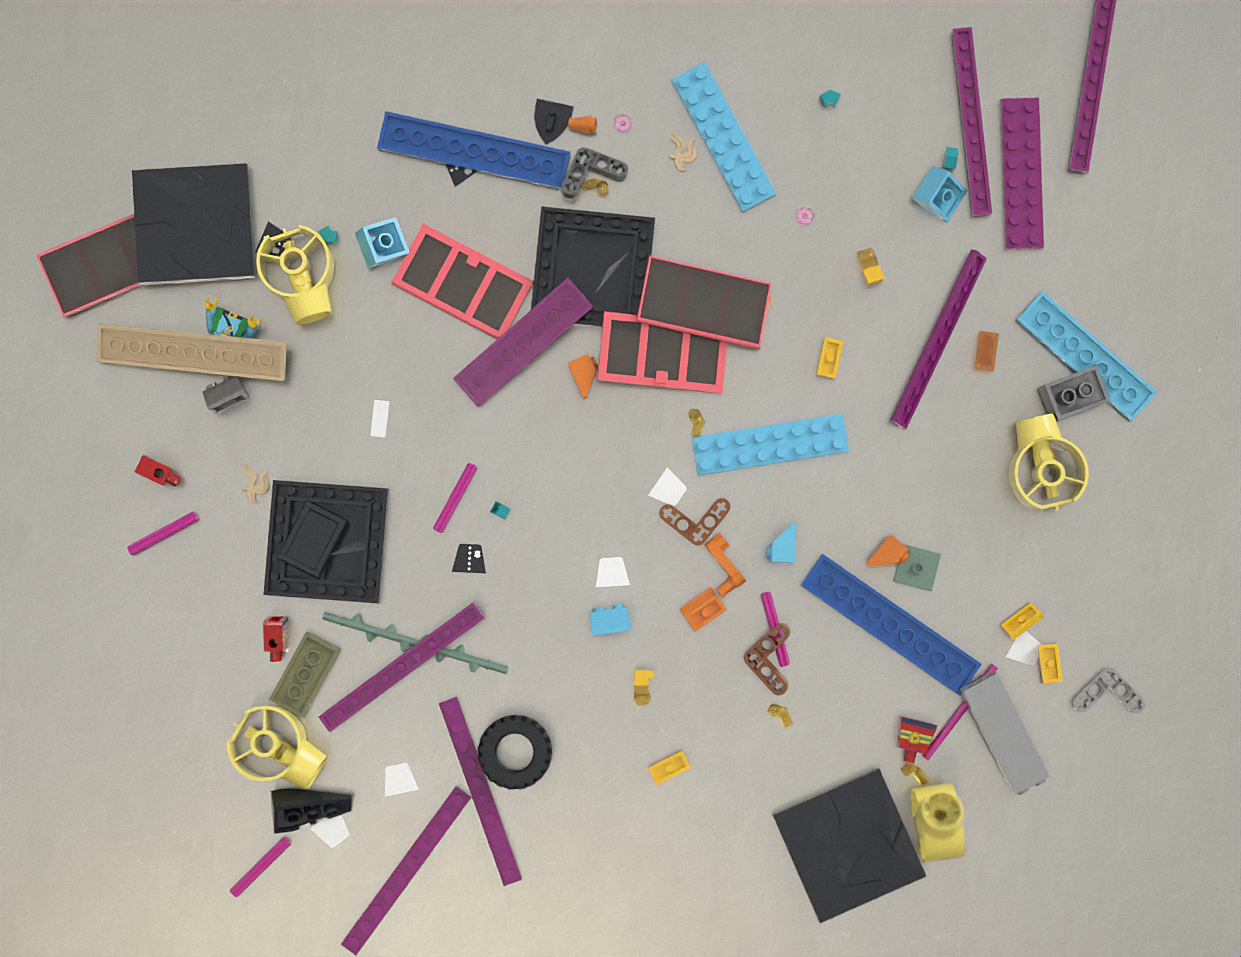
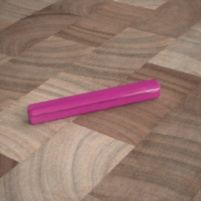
M468 463L433 527L437 532L442 533L477 470L475 465Z
M191 512L129 545L127 549L131 555H135L197 522L198 517L195 512Z
M765 592L761 594V599L771 630L779 624L771 592ZM779 629V632L773 637L775 640L782 635ZM782 643L776 649L779 665L784 667L789 665L790 661L785 643Z
M283 837L230 889L231 894L234 897H238L291 845L290 841Z

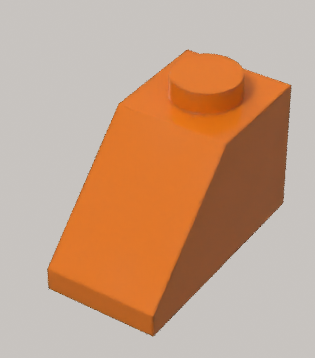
M589 354L567 363L583 400L588 397L596 375L595 368L598 367L594 356L590 358Z
M890 535L866 564L871 568L899 566L910 558L909 553L911 551L893 535Z

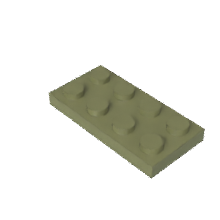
M306 631L269 700L304 718L337 658L340 649Z

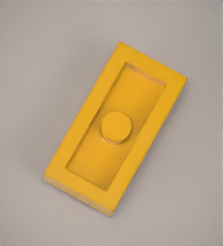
M824 338L817 376L836 379L843 341Z
M1030 602L1002 623L1001 627L1015 640L1044 618V616Z
M1058 643L1037 645L1042 684L1063 682Z
M681 750L648 767V770L655 784L658 785L691 767Z

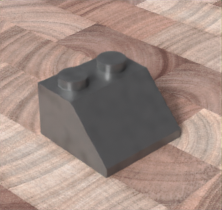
M226 376L223 378V382L219 384L215 382L206 386V390L202 391L209 411L217 414L249 398L240 377Z

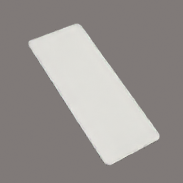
M374 400L371 436L386 437L389 401Z

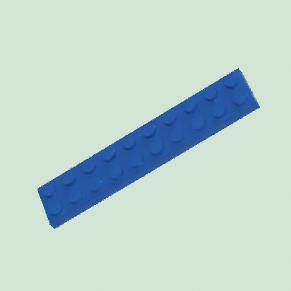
M385 111L377 149L561 190L571 152L387 111Z
M824 554L820 556L800 585L959 696L962 694L960 688L969 684L982 665Z

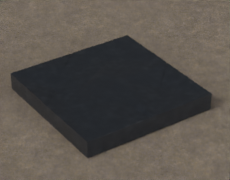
M247 163L132 170L137 270L140 286L256 278L249 168Z
M541 206L531 309L569 278L593 305L573 326L602 328L604 311L638 315L648 258L652 255L655 218ZM611 320V329L640 332L641 323Z
M273 480L263 595L380 604L389 489ZM306 500L348 520L318 579L276 559Z
M879 768L772 814L819 923L927 877Z

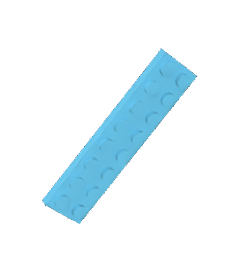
M703 62L672 78L671 81L741 211L745 212L775 196L776 192L707 64Z
M1043 291L1018 317L1017 321L1075 373L1097 365L1110 398L1109 403L1130 421H1133L1158 393Z
M843 414L692 437L698 476L849 452Z

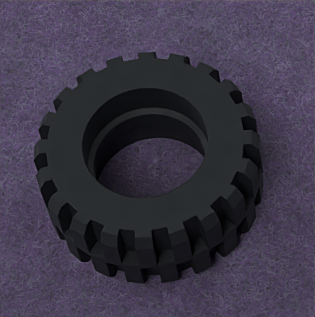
M523 715L505 716L494 721L481 736L477 750L478 762L481 765L483 774L485 773L488 780L497 784L496 786L507 788V790H521L534 785L544 776L552 759L551 740L546 730L534 719L532 720ZM520 734L531 742L533 758L527 767L514 771L505 768L499 762L497 747L499 742L507 735Z

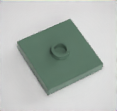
M903 544L911 551L909 553L910 558L904 564L901 563L897 566L894 582L932 591L941 554Z

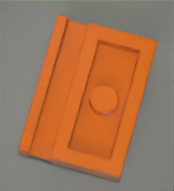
M711 587L680 608V611L695 632L727 610Z

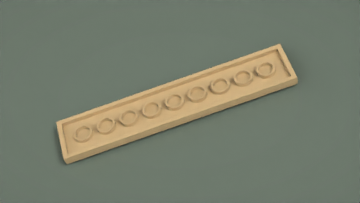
M100 323L98 324L97 362L284 381L287 342Z

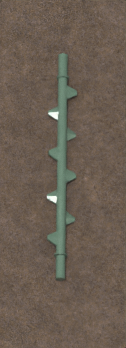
M324 612L322 620L339 624L341 627L346 626L366 632L367 641L369 642L377 636L399 642L402 652H405L408 648L416 645L428 636L425 634L420 640L396 634L393 624H390L385 630L369 626L361 622L359 614H356L351 620ZM459 645L454 650L443 648L435 654L437 662H441L445 657H450L469 663L470 672L473 673L479 667L507 674L508 671L507 666L465 654L463 645Z

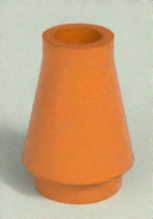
M592 115L569 118V129L587 134L596 133L597 118L592 117Z

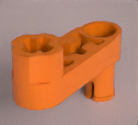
M718 533L704 546L729 575L728 579L716 588L717 592L724 598L734 588H739L745 583L746 579L724 554L723 551L730 545Z

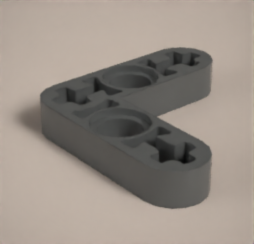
M580 148L577 150L564 179L561 190L562 194L569 199L575 198L579 193L588 170L620 181L626 178L628 166L620 160L589 148ZM585 154V155H587V158L584 159V162H583V165H582V164H580V162H581V156H583V155ZM599 160H603L607 163V166L600 168L596 163ZM619 168L622 169L620 174L616 173ZM575 169L581 170L582 175L580 177H575L572 174V171ZM571 181L575 182L573 190L568 192L567 189L570 187Z

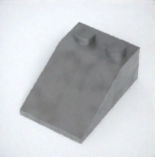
M1097 365L1038 387L1047 413H1053L1056 422L1110 402Z

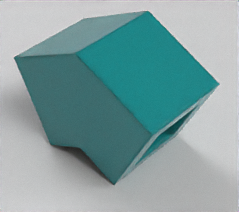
M830 89L821 94L819 99L824 108L829 105L836 107L841 94Z
M946 148L943 163L945 168L956 169L959 148Z
M329 226L318 231L326 244L337 245V231H332Z
M495 501L490 512L505 520L511 509Z

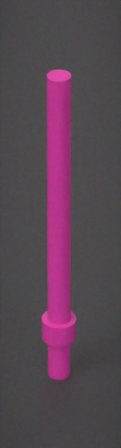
M991 664L983 676L993 671L996 672L998 668ZM965 700L929 746L927 753L923 754V757L928 761L969 708Z

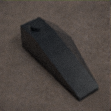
M294 788L271 790L274 834L299 830V826L310 823V825L316 824V820L324 817L330 819L350 812L351 795Z

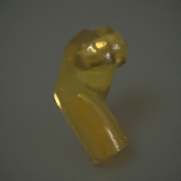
M598 178L585 180L582 183L583 191L598 188L600 194H605L609 191L608 183Z
M691 409L688 416L694 426L690 435L699 437L705 420L699 410Z
M772 704L768 708L770 716L781 718L784 728L793 725L786 707Z
M905 763V766L901 768L905 776H909L912 773L922 785L928 783L929 778L920 767L911 763Z

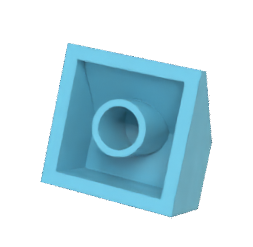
M932 166L912 198L921 207L943 221L948 222L967 190L949 171Z
M396 218L362 227L355 233L368 269L409 254Z
M791 524L770 543V546L766 547V559H769V563H795L796 524Z
M623 604L613 605L612 610H604V607L593 608V612L589 613L592 636L631 630L628 607L624 608Z

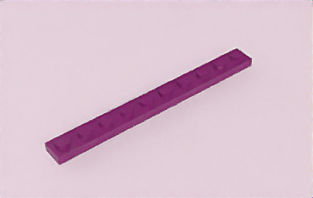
M1096 0L1069 164L1070 171L1089 172L1117 0Z
M972 27L955 28L952 30L972 217L991 215L992 205Z
M971 249L966 258L964 266L890 421L901 428L907 429L987 260L977 250Z
M474 602L318 718L326 729L331 732L484 619V615Z
M455 697L438 703L503 886L522 880L485 773L483 774L481 765L478 762V754L459 700Z
M457 786L453 789L342 941L341 945L355 956L359 953L472 798L470 795Z

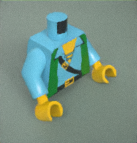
M207 297L204 305L206 307V325L209 334L254 338L257 326L262 322L261 318L255 322V314L247 319L218 306L215 308L218 299L215 298L213 304H211L209 297Z

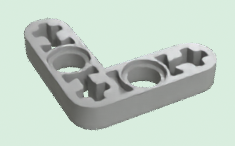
M1113 668L1101 670L1072 699L1073 708L1076 711L1084 712L1109 690L1130 712L1141 713L1145 709L1144 699ZM1106 672L1113 673L1111 677L1114 681H1118V679L1120 680V682L1116 683L1113 688L1111 687V685H1113L1114 683L1111 680H1105ZM1093 684H1097L1100 687V692L1097 695H1093L1090 692V687ZM1120 685H1124L1127 688V694L1124 696H1120L1117 692ZM1086 691L1087 695L1093 698V700L1087 699L1084 701L1085 707H1078L1079 702L1077 700H1083L1086 697L1083 693ZM1133 693L1134 695L1131 698L1134 701L1139 700L1140 703L1138 705L1140 708H1132L1133 703L1130 700L1126 702L1124 700Z

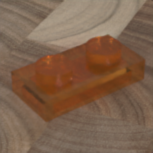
M979 331L974 369L994 371L999 333Z

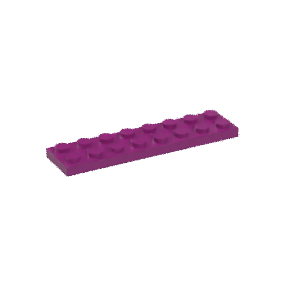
M1001 98L1005 250L1043 249L1044 229L1039 98Z
M567 278L460 371L453 380L479 407L587 313L593 305L574 283Z

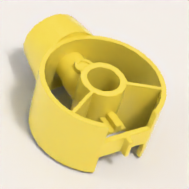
M298 225V229L289 232L283 228L284 233L274 237L267 235L258 249L256 263L259 276L274 295L284 300L296 325H303L321 320L332 313L328 288L334 277L335 263L329 247L321 236L306 226ZM299 234L312 238L302 250L296 247L294 240H289L283 243L285 250L281 257L269 255L275 246V242ZM322 244L327 257L326 269L320 281L313 287L310 275L312 264L309 258ZM295 259L303 260L302 265L298 269L290 270L289 267L292 261ZM266 263L281 265L282 269L289 276L295 294L283 293L271 287L266 275Z
M1053 413L1016 422L1018 450L1013 455L1008 468L1009 485L1015 497L1022 504L1034 510L1053 507L1054 511L1059 510V505L1077 501L1084 492L1088 482V465L1081 450L1072 442L1062 438ZM1050 442L1062 446L1071 454L1077 467V480L1065 476V469L1059 461L1055 460ZM1031 446L1035 464L1031 471V478L1034 484L1023 492L1018 480V466L1022 455ZM1045 466H1049L1053 470L1054 477L1051 482H1047L1042 476V470ZM1062 481L1076 485L1071 496L1063 501L1039 505L1028 498L1038 487L1046 488L1049 499L1059 496L1057 485Z
M260 706L245 711V716L240 724L234 723L237 729L231 739L227 740V752L233 766L242 775L253 780L269 781L281 778L307 790L319 775L327 760V756L307 741L305 728L299 718L294 713L279 706ZM264 710L263 730L258 731L249 726L244 736L251 740V750L240 756L237 747V737L251 714ZM272 710L284 715L294 726L298 739L297 749L284 741L279 731L272 729ZM266 734L273 740V747L269 752L265 751L261 745L262 738ZM254 753L259 757H270L280 764L286 765L288 768L276 776H263L250 770L242 760Z
M952 783L912 788L911 810L912 817H915L920 840L918 850L922 862L928 863L963 858L965 851L962 826L964 810L956 796Z

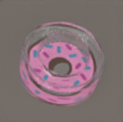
M627 113L616 115L614 118V128L620 133L628 132L632 128L631 116Z
M801 206L795 214L796 221L803 226L811 224L815 217L813 209L809 206Z

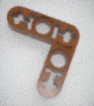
M725 498L717 499L697 524L670 504L663 505L659 515L665 523L689 542L699 546L708 539L730 510V503ZM718 502L720 504L725 502V508L727 510L720 511V513L718 514L719 516H721L720 519H718V517L715 514L710 513L712 509L714 512H716V510L718 509ZM671 508V514L675 517L677 513L680 515L674 525L670 523L673 520L671 517H664V509L668 510ZM711 516L715 519L713 527L705 525L704 520L706 517ZM682 519L688 522V528L684 531L680 530L677 526L678 521ZM701 524L705 530L710 532L708 534L704 532L701 536L703 540L695 542L693 540V533L698 534L701 531V528H698Z
M784 623L777 624L744 655L746 664L775 695H783L789 686L786 678L767 658L790 636V628ZM778 629H784L785 637L781 635L775 640L773 637L779 632ZM764 640L771 641L772 649H764L762 642ZM749 653L752 655L757 654L756 660L751 661ZM763 660L764 663H762V664L759 666V668H757V667H756V666L758 665L757 661L760 663V662ZM769 667L772 673L770 676H764L761 673V669ZM776 675L777 677L770 683L769 680ZM775 681H776L778 684L781 683V682L783 683L782 689L779 688V689L777 690V689L775 688V686L777 685V684L775 683Z

